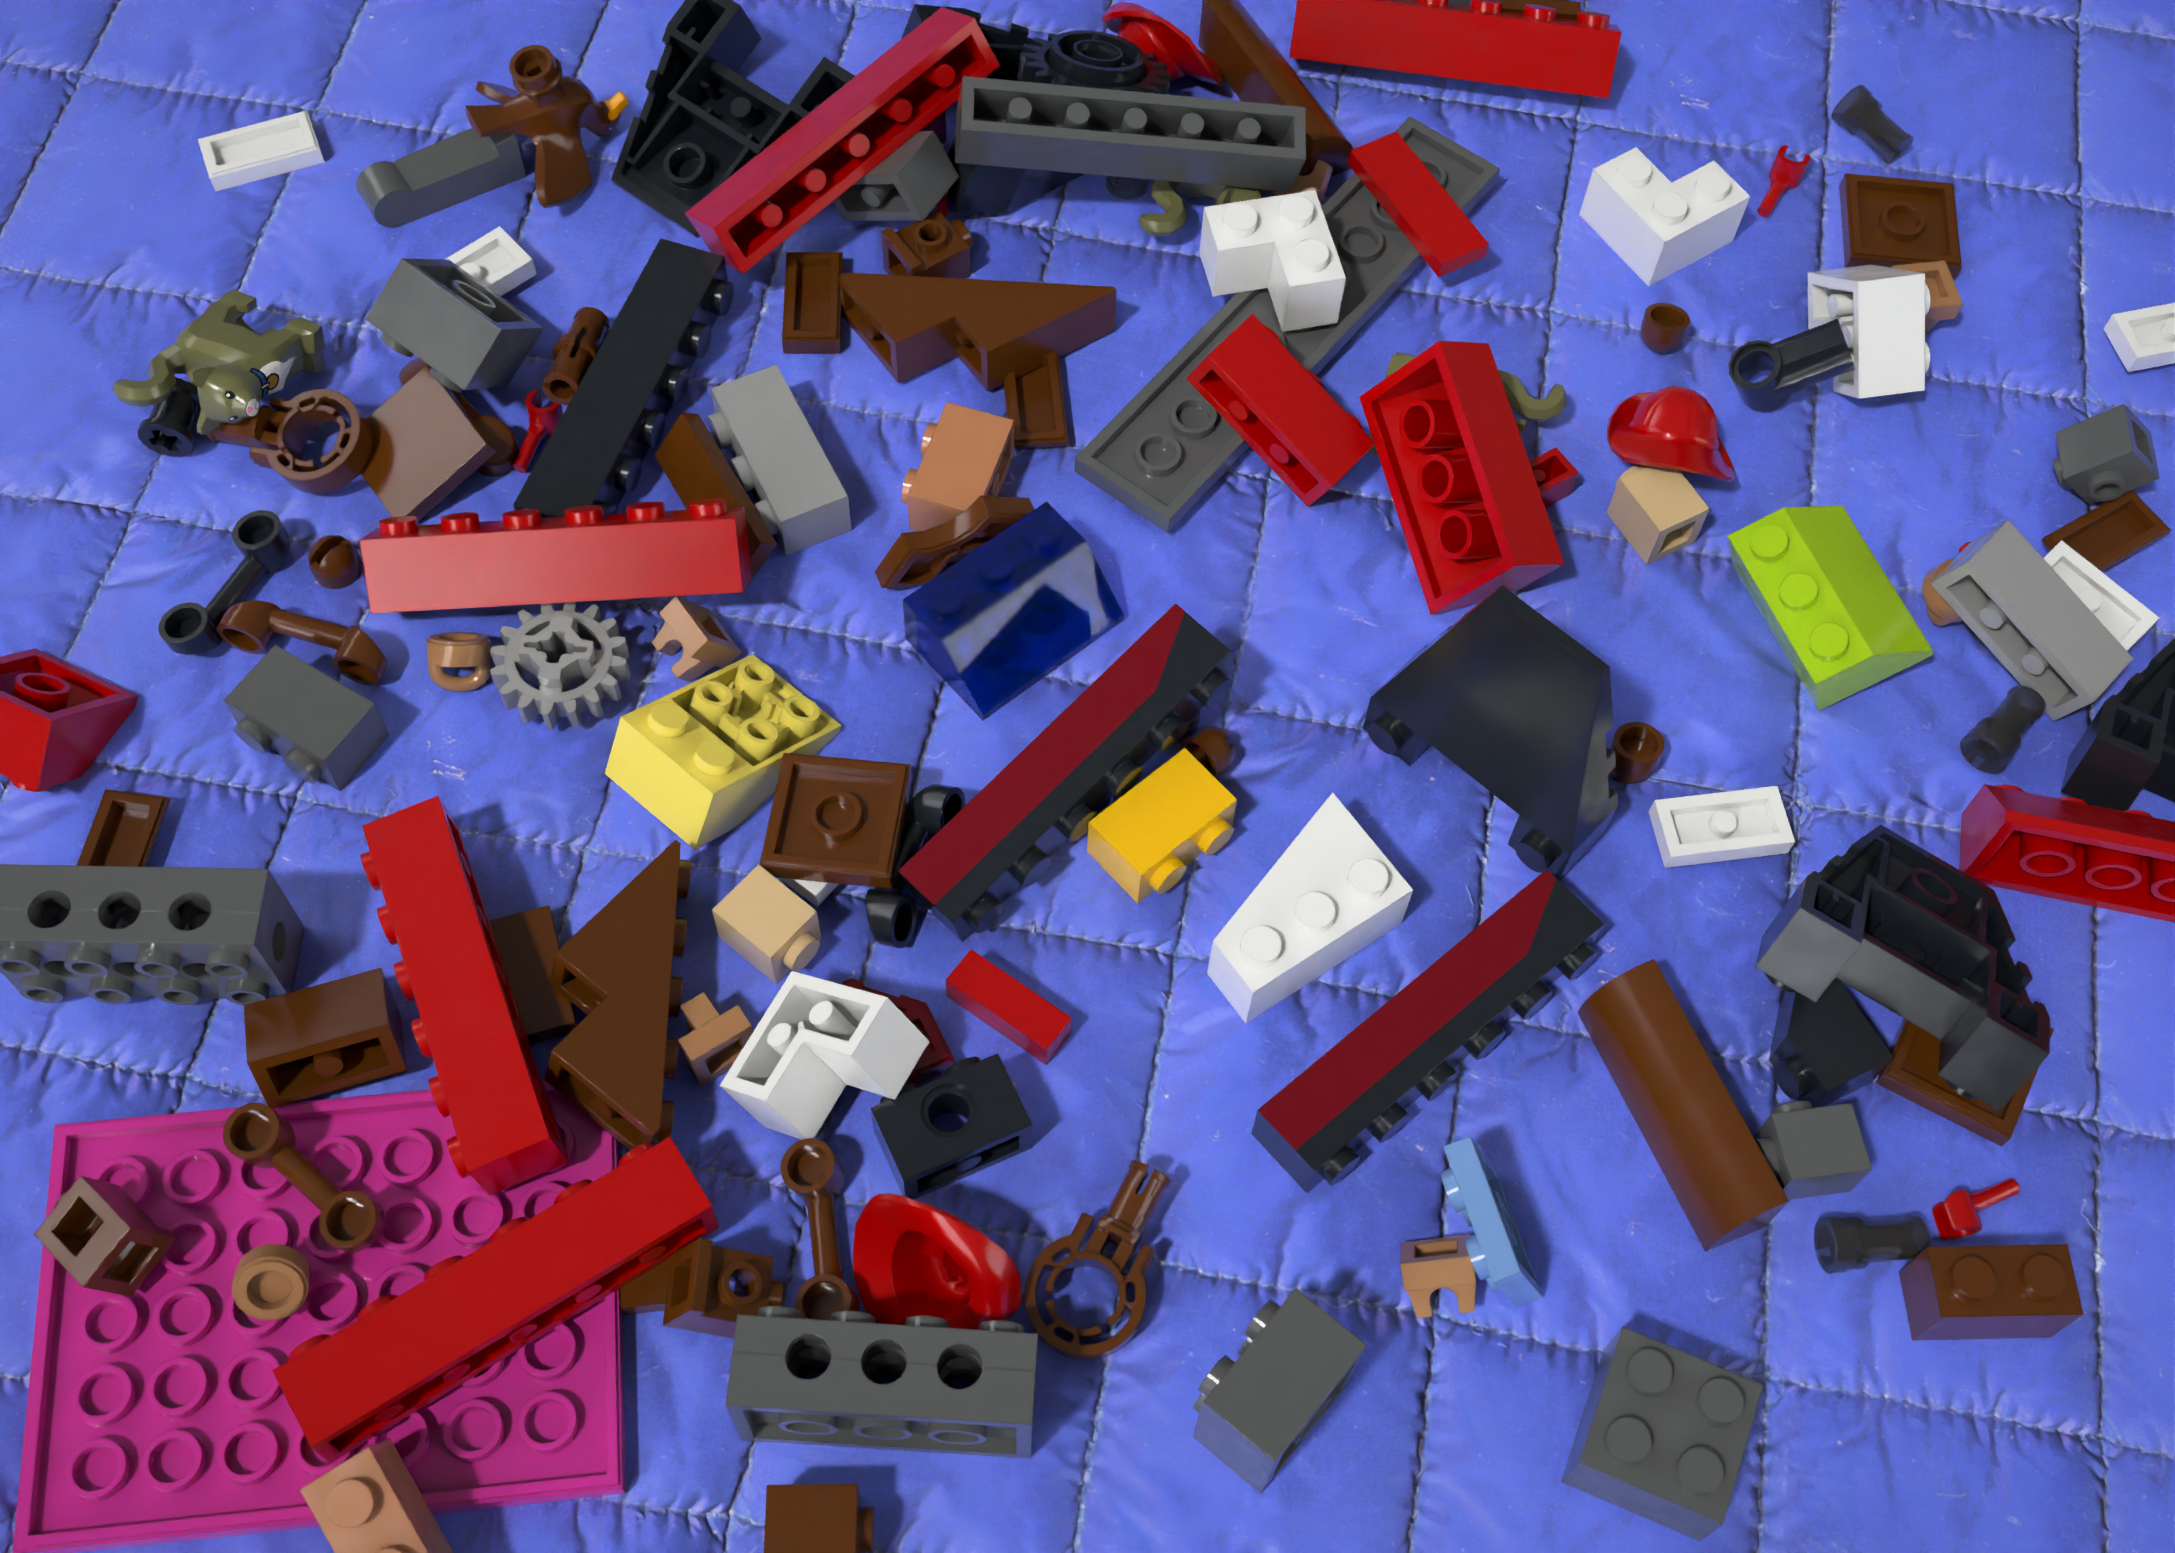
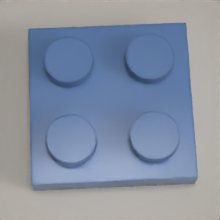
M1470 1136L1443 1146L1451 1168L1440 1172L1441 1178L1455 1212L1461 1211L1469 1227L1473 1226L1476 1235L1466 1238L1465 1244L1479 1279H1486L1493 1293L1501 1290L1516 1307L1543 1298L1495 1167Z

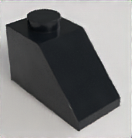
M1835 978L1816 1003L1798 992L1782 990L1769 1061L1773 1065L1774 1076L1779 1087L1789 1098L1797 1101H1809L1812 1103L1813 1108L1825 1107L1873 1082L1894 1058L1839 979Z

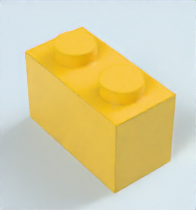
M1184 748L1088 822L1087 852L1138 904L1155 890L1158 894H1162L1171 889L1184 875L1187 869L1186 865L1202 852L1206 856H1210L1227 843L1234 832L1232 826L1237 799Z

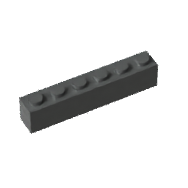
M963 76L956 111L955 163L1290 191L1306 160V107Z

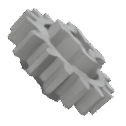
M566 602L563 610L558 611L553 610L551 603L541 604V614L535 617L522 609L518 612L522 625L518 629L502 626L500 633L505 645L491 647L490 653L495 667L490 669L495 687L500 692L504 706L508 710L518 707L522 721L527 724L534 720L538 714H541L547 729L553 730L558 723L559 717L567 716L573 728L580 727V713L587 710L598 718L602 717L604 712L600 701L603 698L619 701L622 695L618 681L630 680L631 674L626 660L630 658L626 639L621 637L617 621L613 617L602 620L599 606L592 604L583 613L578 612L576 602ZM521 677H526L528 684ZM531 686H540V688L537 690Z

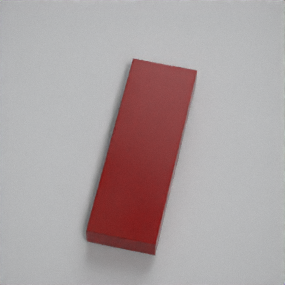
M1397 131L1350 150L1348 165L1438 277L1486 257L1489 243Z

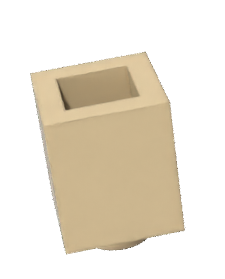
M1637 464L1629 468L1618 478L1616 489L1606 513L1647 565L1695 543L1710 508L1680 470Z
M759 864L712 909L719 938L776 985L790 970L794 972L802 970L813 959L819 949L822 938L817 911Z

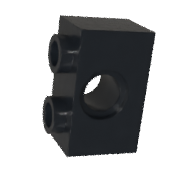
M998 1053L983 1060H980L979 1057L962 1059L948 1067L944 1071L943 1077L920 1087L914 1083L905 1084L895 1100L883 1096L880 1104L871 1107L874 1133L904 1197L913 1200L1032 1148V1123ZM947 1112L958 1113L967 1120V1123L955 1132H942L932 1125L936 1117Z

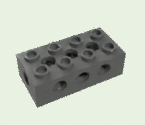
M0 864V972L23 997L29 1000L55 1003L61 1001L63 996H90L104 1003L123 1004L129 1002L131 997H158L172 1004L192 1005L199 1002L200 998H226L235 1004L247 1005L293 992L304 925L269 869Z
M761 1307L757 1311V1316L737 1315L726 1407L740 1439L745 1441L1031 1459L1038 1334L1023 1333L1024 1327L1022 1325L1002 1320L982 1322L979 1325V1330L949 1328V1321L934 1316H912L905 1320V1325L878 1324L873 1315L858 1311H839L832 1314L831 1320L802 1319L800 1311L788 1307ZM813 1373H823L817 1378L807 1380L805 1379L807 1376ZM887 1377L899 1378L889 1384H877L878 1381ZM957 1382H969L973 1384L972 1386L965 1389H954L949 1387L950 1385Z

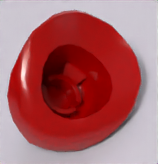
M1121 1L1110 6L1101 18L1104 26L1118 34L1117 36L1134 43L1144 53L1155 54L1154 62L1166 63V72L1171 73L1170 82L1189 75L1199 80L1222 86V74L1215 61L1198 50L1189 36L1153 11L1138 4Z
M1671 386L1659 389L1656 392L1636 393L1619 403L1609 417L1607 441L1611 451L1624 462L1677 469L1708 475L1728 482H1732L1735 479L1734 468L1718 436L1717 418L1714 410L1702 395L1692 389Z
M891 1193L876 1195L864 1207L855 1224L853 1243L854 1279L865 1310L873 1315L880 1324L905 1325V1320L908 1317L934 1316L949 1321V1328L979 1330L980 1323L985 1321H1008L1021 1306L1022 1287L1020 1273L1006 1251L981 1230L932 1205Z

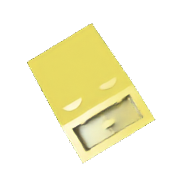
M751 654L621 716L605 775L696 850L738 827L775 793L784 753L815 755L840 732L842 725L773 671L770 666Z

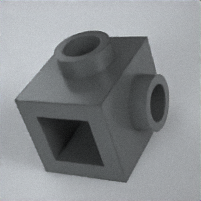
M2125 404L2056 432L2059 457L2054 458L2053 464L2058 480L2066 490L2074 489L2090 506L2117 499L2125 492L2160 479L2151 431Z
M1809 1101L1786 1103L1774 1108L1769 1118L1753 1136L1788 1200L1850 1192L1872 1170L1852 1103L1813 1108L1812 1103Z

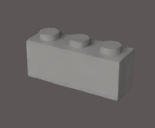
M777 364L711 388L715 413L708 415L707 420L713 438L720 449L729 446L734 458L730 459L731 469L745 492L752 490L757 500V503L753 505L771 535L776 536L785 556L852 531L848 495Z
M2009 520L1969 543L1930 583L2053 721L2095 702L2133 660V657Z

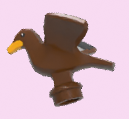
M530 45L516 52L509 64L513 85L517 90L478 81L475 90L501 105H466L465 110L471 127L480 137L504 133L529 136L536 145V194L539 203L545 209L561 206L580 197L592 185L589 162L582 145L580 130L584 127L599 137L610 134L619 123L621 113L628 104V99L623 92L619 91L608 100L598 102L593 92L580 79L562 75L561 62L552 55L548 48L542 45Z

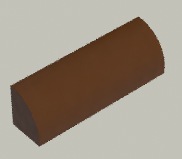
M1203 0L1198 45L1205 55L1215 61L1222 77L1240 101L1306 107V160L1299 175L1307 176L1311 174L1318 160L1329 164L1333 168L1331 177L1351 169L1348 165L1350 150H1353L1352 145L1239 0Z
M1653 959L1628 970L1594 992L1582 1004L1578 1015L1706 1252L1765 1228L1789 1200L1656 961Z

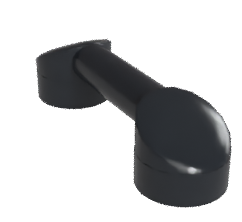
M266 510L254 511L243 516L236 523L232 532V538L245 558L206 608L197 603L188 602L172 607L163 615L159 622L158 630L160 636L172 651L184 655H196L217 648L223 639L217 634L216 628L228 608L243 602L264 574L275 572L284 563L290 546L289 535L276 514Z
M933 784L918 792L908 803L892 889L874 887V889H869L866 894L865 905L869 927L874 939L880 945L903 948L912 938L917 922V907L912 897L900 895L905 882L898 870L920 850L927 834L936 835L966 806L965 796L960 788Z

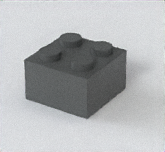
M402 258L365 319L383 332L380 339L388 347L408 357L416 355L432 367L429 374L437 382L457 392H461L462 389H484L509 385L544 328L448 259Z
M1295 1288L1282 1306L1270 1299L1262 1307L1244 1333L1248 1338L1238 1351V1354L1241 1356L1234 1362L1227 1355H1224L1216 1363L1199 1386L1198 1391L1202 1394L1193 1406V1409L1199 1413L1193 1437L1260 1494L1347 1386L1367 1347L1364 1342L1297 1288Z
M1622 1327L1603 1350L1561 1482L1701 1541L1724 1524L1763 1384Z

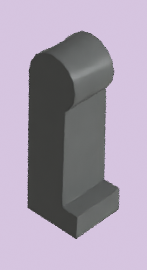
M470 128L397 159L394 163L388 161L373 163L359 175L356 188L379 224L385 227H398L526 177L514 133L480 137L473 128Z

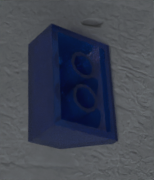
M1047 501L903 599L905 639L982 721L1124 621V613L1087 541Z

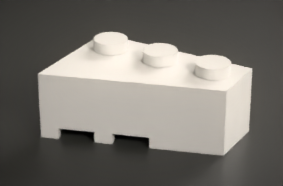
M1332 792L1213 940L1207 974L1242 1020L1248 1023L1402 924L1413 889Z

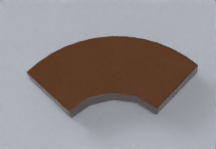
M979 496L966 511L944 524L924 531L901 533L875 570V574L881 588L887 589L914 587L951 576L948 567L963 562L980 552L984 559H987L1007 546L1028 527L1037 513L1029 498Z

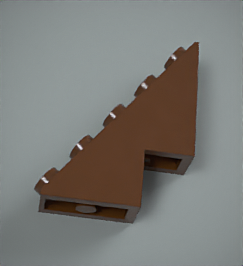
M848 272L839 275L843 318L898 384L958 356L987 391L1003 385V378L1013 371L1015 372V378H1018L1043 366L1042 357L1054 351L1055 353L1058 352V356L1061 357L1115 331L1117 290L1114 287Z
M677 840L672 842L555 953L549 981L551 986L580 1008L587 1016L551 1051L545 1081L629 1150L644 1143L661 1142L671 1137L673 1126L674 1101L662 1100L664 1078L674 1079L678 1058V1038L667 1037L668 1017H678L681 1006L683 978L671 976L672 957L682 958L687 918L675 917L677 899L686 900L691 874V861L680 859L681 843Z

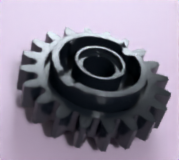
M1075 30L1058 35L1050 33L1048 34V40L1035 37L1032 40V45L1024 44L1022 53H1020L1017 80L1168 95L1171 73L1166 72V63L1154 62L1155 54L1144 53L1137 45L1122 37L1098 31Z

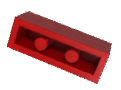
M1253 313L1186 378L1307 507L1331 489L1375 445V442L1364 432L1357 418L1343 410L1326 392L1319 378L1313 372L1305 369L1282 345L1279 336L1271 328L1264 326Z

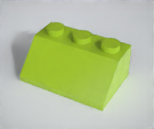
M1843 505L1783 507L1727 536L1733 567L1818 711L1933 656V649Z

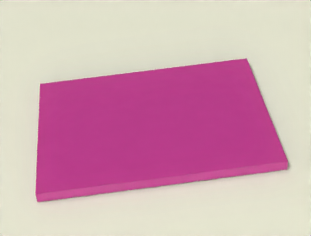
M542 1079L569 1162L489 1196L472 1176L463 1179L458 1174L447 1146V1139L456 1136L451 1116L444 1118L441 1115L431 1090L293 1102L272 1108L285 1117L292 1126L296 1138L295 1147L343 1191L361 1192L379 1203L383 1208L385 1222L375 1242L357 1253H346L332 1246L323 1238L319 1228L321 1211L274 1167L268 1169L255 1167L229 1152L223 1141V1129L227 1119L237 1108L56 1124L54 1127L46 1218L53 1211L58 1199L72 1187L81 1175L119 1185L159 1228L169 1230L177 1239L131 1297L82 1287L43 1245L12 1553H77L320 1527L300 1489L369 1446L389 1438L432 1514L626 1494L623 1312L621 1310L620 1289L332 1463L327 1462L310 1447L272 1371L289 1361L290 1353L304 1341L322 1334L333 1335L357 1321L358 1313L374 1300L386 1295L395 1294L399 1296L422 1283L425 1274L437 1263L452 1256L461 1255L466 1257L490 1243L491 1235L505 1223L520 1217L530 1219L554 1205L555 1198L568 1186L586 1179L595 1181L618 1167L620 1160L619 1141L546 1082L545 1079ZM265 1244H282L293 1248L306 1256L310 1263V1281L305 1301L293 1314L278 1320H259L248 1316L236 1305L232 1296L233 1277L240 1259L251 1249Z

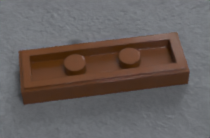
M682 412L654 455L687 510H689V502L706 498L726 499L727 507L744 506L753 579L777 543L699 414Z

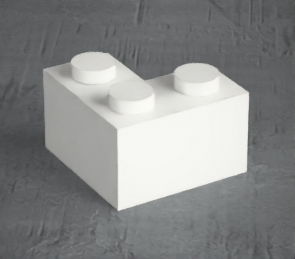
M1635 147L1593 169L1579 215L1649 287L1733 242L1750 195L1715 161L1671 183Z
M1315 190L1204 207L1199 254L1213 296L1268 288L1282 332L1338 323L1346 276Z
M1877 265L1808 272V329L1838 319L1855 366L1854 370L1833 377V392L1862 399L1925 390V373L1930 366V351L1925 342V316L1930 308V292L1925 283V273Z
M791 971L719 1086L765 1128L801 1140L815 1138L846 1085L895 1100L930 1041L888 997Z

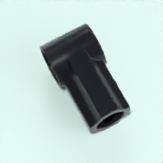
M1838 319L1773 344L1760 340L1747 342L1733 353L1729 362V375L1743 402L1752 410L1760 412L1772 411L1782 406L1793 392L1855 369ZM1760 371H1772V373L1761 382H1749L1751 378Z

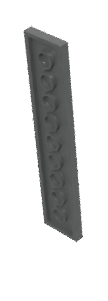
M1411 116L1396 130L1466 216L1496 185L1500 168ZM1355 173L1321 206L1346 276L1338 323L1282 332L1268 288L1236 293L1075 457L1074 472L1166 533H1169L1250 447L1186 379L1196 367L1253 313L1264 326L1271 328L1279 336L1282 345L1305 369L1317 375L1424 261L1423 257Z

